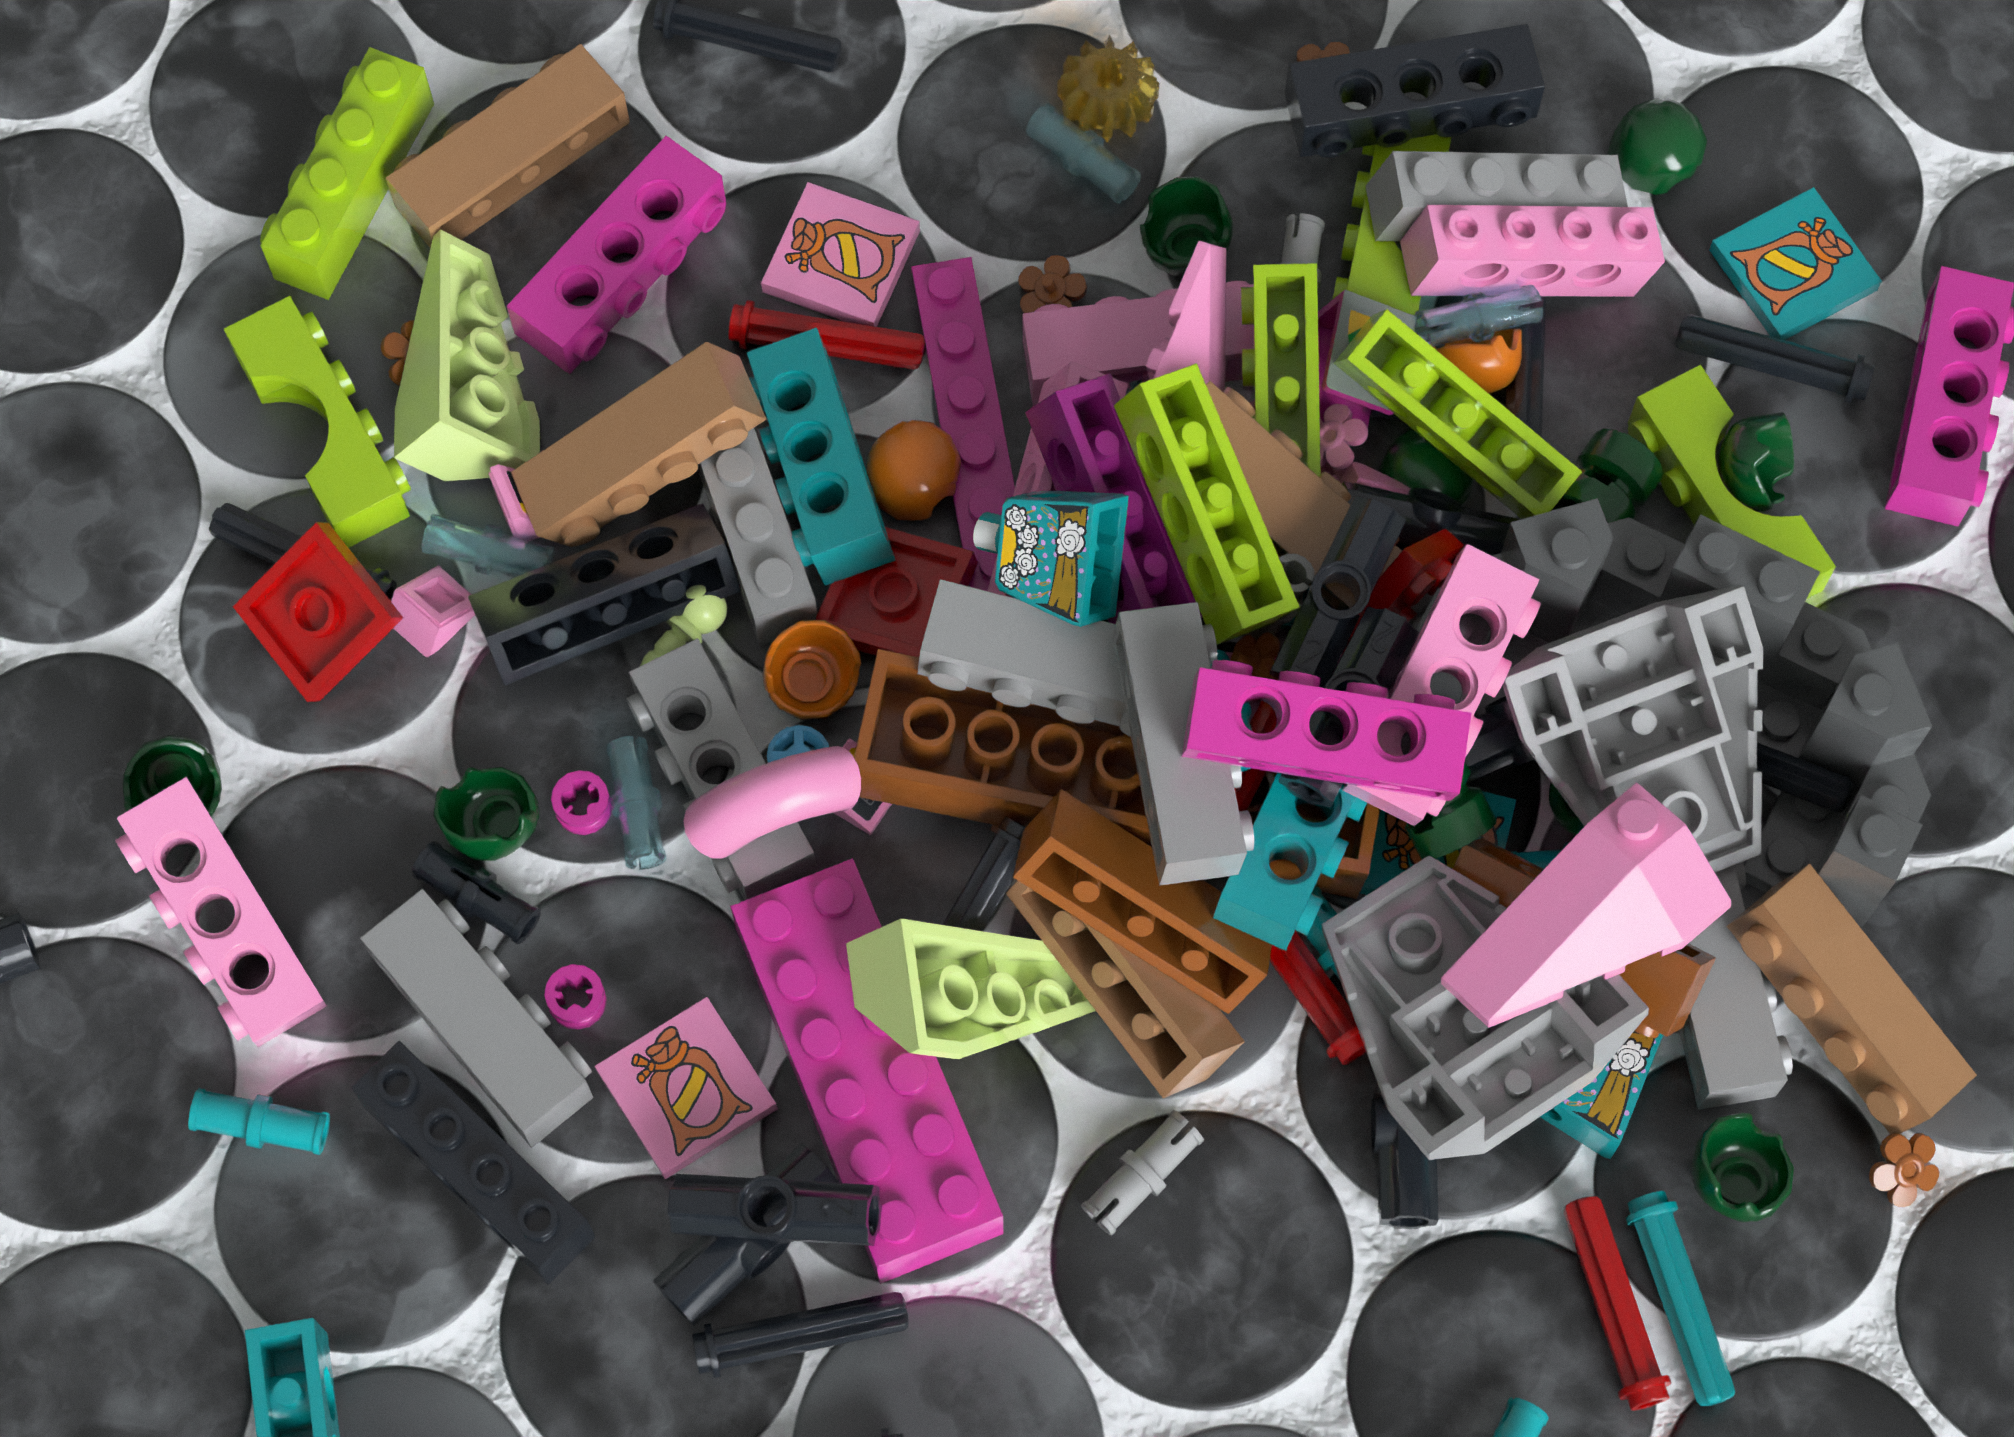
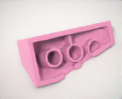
M1198 241L1170 306L1168 319L1169 324L1175 327L1171 338H1164L1158 348L1153 347L1145 365L1146 370L1149 371V380L1197 363L1205 384L1211 381L1222 392L1225 390L1226 248Z
M1635 783L1587 823L1441 977V984L1489 1028L1563 997L1564 990L1601 975L1606 980L1625 972V965L1657 952L1661 956H1665L1682 949L1731 907V899L1687 825L1641 785Z

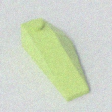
M441 229L432 239L395 405L394 458L443 481L490 478L488 472H491L490 467L500 464L516 469L540 453V420L535 403L524 400L517 375L524 371L520 353L509 351L501 323L508 318V314L490 254Z
M899 919L846 943L854 1007L912 1054L961 1059L1096 1011L1047 946L1040 940Z

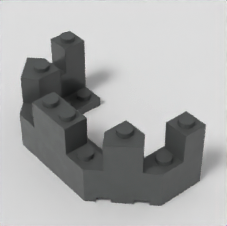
M1598 498L1510 522L1501 553L1492 556L1539 579L1531 598L1541 602L1537 615L1525 637L1521 638L1513 634L1502 656L1512 661L1510 668L1540 646L1652 603L1736 585L1744 586L1763 646V669H1758L1757 709L1762 710V731H1757V742L1849 777L1854 784L1853 794L1843 812L1838 813L1781 791L1761 830V855L1746 860L1744 864L1746 883L1766 893L1779 882L1811 864L1862 929L1896 882L1923 826L1918 822L1931 797L1914 753L1932 728V724L1898 642L1871 649L1863 629L1805 602L1820 571L1701 514L1685 544L1629 517L1607 523ZM1439 588L1436 590L1431 602L1429 603L1418 626L1416 627V630H1418L1419 632L1440 591ZM1477 614L1461 616L1459 628L1462 636L1468 642L1475 645L1488 644L1491 638V629L1488 622ZM1445 672L1432 675L1430 681L1432 694L1454 699L1455 704L1460 703L1462 687L1458 679ZM1501 686L1495 697L1484 693L1474 717L1485 713L1484 707L1506 696L1503 686Z

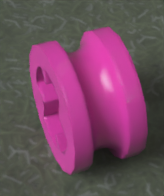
M578 770L567 773L554 786L551 796L552 806L558 822L564 829L573 834L587 835L595 833L605 826L611 816L612 803L607 786L599 776L590 771ZM588 790L591 800L599 797L598 802L588 804L587 814L575 815L572 805L565 809V803H571L576 800L577 791Z
M571 964L561 967L551 975L546 983L544 995L547 1007L556 1022L568 1029L580 1030L590 1027L601 1018L605 1011L607 998L601 979L592 969L584 965ZM585 984L591 987V989L585 991L590 1001L585 1008L577 1004L571 1005L567 1010L560 1007V1005L566 1004L562 990L568 985L574 990H579Z

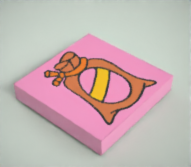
M807 182L762 279V292L845 322L877 327L919 235L920 221Z
M708 997L595 1065L600 1078L664 1179L669 1178L777 1110L776 1102Z

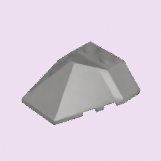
M1736 585L1652 603L1540 646L1510 668L1502 686L1519 739L1584 827L1630 787L1638 783L1687 825L1715 873L1761 855L1762 772L1757 771V731H1762V710L1757 709L1758 669H1763V646L1744 586Z
M1431 856L1422 859L1322 924V932L1387 1110L1429 1160L1485 1154L1593 1082L1646 1018L1649 1007L1619 974L1606 980L1601 975L1564 990L1563 997L1488 1028L1441 984V977L1507 908L1499 904V896Z

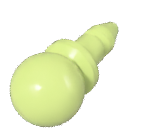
M703 585L690 587L686 591V596L694 600L686 606L683 615L673 616L666 621L672 629L667 630L655 643L654 650L648 651L640 666L685 645L686 642H691L698 638L700 643H702V634L711 633L723 624L727 614L725 598L720 599L717 596L704 595L706 588Z

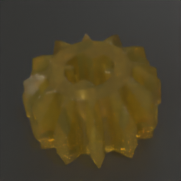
M1110 35L1101 49H1097L1085 40L1080 49V57L1067 56L1063 64V75L1058 80L1057 95L1063 101L1062 113L1066 121L1079 120V130L1083 137L1097 128L1102 130V137L1107 143L1112 138L1115 129H1120L1131 138L1136 131L1137 121L1149 123L1153 116V103L1159 98L1160 84L1157 78L1154 77V64L1151 61V57L1137 58L1138 49L1134 41L1120 50L1115 48V43Z

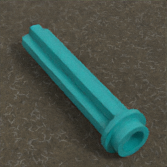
M1657 1191L1635 1198L1627 1203L1630 1215L1625 1220L1628 1226L1635 1225L1696 1401L1700 1406H1711L1729 1400L1735 1395V1387L1673 1212L1678 1210V1205L1676 1201L1669 1202L1665 1191Z

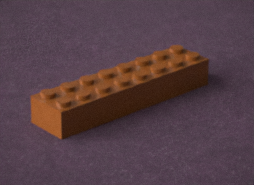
M878 649L854 755L861 776V792L859 797L995 824L997 826H1000L1004 817L1007 816L1027 827L1058 791L1062 789L1152 847L1132 738L1120 730V726L1097 720L1091 723L1072 722L1060 717L1055 709L1031 703L1026 707L1006 705L997 701L992 696V693L969 687L961 691L944 689L933 684L927 676L917 674L919 657ZM1266 772L1247 809L1253 825L1277 772ZM1303 803L1295 807L1297 813L1308 822L1320 823L1327 820L1326 814L1317 805ZM1367 803L1359 822L1346 817L1338 837L1349 842L1334 877L1331 878L1321 873L1315 887L1318 886L1325 893L1357 899L1369 875L1379 808ZM1278 859L1269 863L1273 873L1282 879L1294 880L1302 876L1299 868L1291 861Z

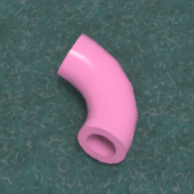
M833 746L790 755L755 767L722 782L693 801L685 812L683 821L685 833L691 844L700 853L710 858L723 859L758 837L781 827L808 818L852 809L858 802L861 792V776L858 764L846 748Z

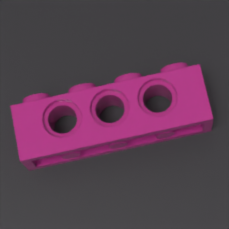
M666 135L507 305L514 334L569 375L583 360L585 362L592 360L603 348L607 340V333L622 317L629 318L640 309L646 299L647 290L662 274L666 276L677 269L684 259L690 243L701 232L707 233L719 223L726 209L722 175ZM660 211L674 213L671 217L664 220L650 218L653 214ZM621 253L635 255L631 260L623 263L610 261L614 256ZM580 296L595 297L591 303L584 306L570 304Z
M1941 266L1926 298L1884 509L1959 526L1970 506L1980 507L1989 477L1988 471L1979 469L1982 452L1991 451L1999 425V416L1990 414L1993 397H2001L2009 372V362L2000 360L2003 343L2010 344L2014 337V307L2010 306L2014 289L2013 282ZM1956 338L1970 340L1977 349L1962 346ZM1945 391H1953L1960 394L1967 403H1958L1951 400ZM1933 445H1942L1950 448L1957 458L1942 456Z
M1213 660L1211 669L1200 667L1194 676L1181 757L1450 801L1460 794L1472 713L1454 710V699L1432 694H1415L1413 703L1387 699V688L1356 682L1347 683L1346 692L1319 687V677L1293 671L1280 672L1279 680L1252 676V666L1228 660ZM1252 700H1260L1269 704L1275 711L1277 718L1275 730L1265 734L1249 730L1242 720V706ZM1320 711L1336 715L1344 729L1342 741L1335 745H1325L1318 742L1311 734L1309 728L1311 715ZM1388 722L1397 723L1406 729L1411 740L1410 750L1407 755L1392 756L1380 747L1377 732L1381 724Z

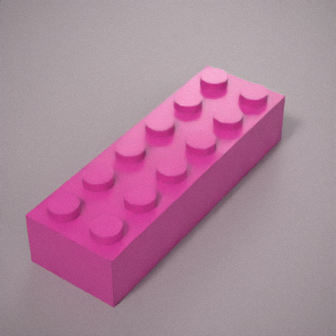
M853 858L730 906L736 931L837 1180L840 1183L877 1185L879 1187V1197L882 1206L880 1231L877 1233L874 1246L864 1245L879 1283L882 1284L1002 1235L1003 1214L937 1057L909 1053L854 1007L846 943L882 926Z

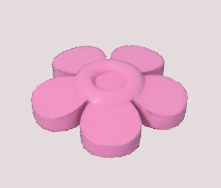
M1335 404L1325 411V423L1320 418V467L1327 461L1334 470H1343L1352 464L1354 460V452L1348 445L1359 446L1363 444L1368 437V428L1362 420L1352 419V412L1346 405Z

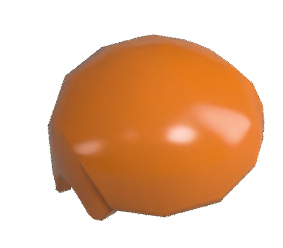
M1519 328L1455 333L1446 338L1444 347L1436 350L1487 393L1491 394L1508 386L1514 380L1519 370L1522 358V330ZM1431 340L1429 344L1436 349V341Z
M911 420L909 422L902 421L894 425L878 437L867 456V475L879 508L897 520H924L931 517L932 510L938 502L947 496L955 494L961 459L951 435L934 423Z
M825 620L799 621L783 630L771 643L764 661V688L768 692L769 698L779 710L799 720L826 719L845 706L853 696L859 679L860 653L845 630Z

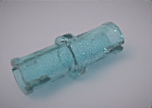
M1047 103L1045 107L1041 106L1030 119L1026 129L1027 135L1039 141L1061 158L1064 169L1075 177L1083 175L1118 204L1121 203V200L1125 201L1134 192L1140 181L1141 172L1129 166L1104 147L1103 137L1095 131H1083L1057 111L1056 107L1050 103Z
M1531 284L1488 296L1478 291L1465 295L1462 302L1429 310L1422 309L1416 311L1414 314L1417 317L1415 327L1439 325L1435 329L1417 332L1433 348L1438 345L1468 338L1475 342H1482L1491 339L1494 332L1541 322L1543 307L1532 309L1530 307L1518 309V307L1542 300L1536 287Z
M437 514L431 515L422 541L423 553H432L475 565V572L489 575L494 570L518 577L553 563L555 552L554 546H545L502 534V528L499 526L487 524L485 529L442 518Z
M626 736L611 741L606 747L607 754L610 757L615 794L612 795L610 803L613 815L620 819L626 867L635 869L637 867L636 859H639V870L657 867L667 859L666 852L663 849L657 813L663 805L660 790L653 787L647 754V740L643 737H638L635 740L636 748H634L633 736Z

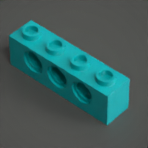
M814 328L747 352L754 374L749 380L769 422V426L759 429L762 442L771 464L781 462L785 477L775 480L776 487L786 514L791 515L797 512L801 528L791 531L803 566L806 567L814 564L824 585H828L896 561L831 359L818 329ZM806 404L803 408L799 410L791 411L798 405ZM824 453L817 460L806 462L810 457ZM841 504L832 512L822 513L823 510L831 505Z
M1277 773L1253 825L1254 849L1253 851H1247L1239 875L1229 877L1213 918L1286 951L1295 930L1308 935L1323 902L1322 898L1312 894L1321 873L1331 878L1334 877L1349 844L1348 841L1338 837L1346 817L1359 822L1367 802L1343 791L1342 789L1345 785L1343 784L1330 808L1315 804L1324 811L1327 820L1320 823L1308 822L1297 813L1295 808L1300 804L1308 802L1292 795L1285 786L1280 784L1279 778L1282 773ZM1278 859L1291 861L1299 868L1302 876L1294 880L1282 879L1273 873L1269 863Z
M314 1318L245 1330L257 1437H340L328 1333Z

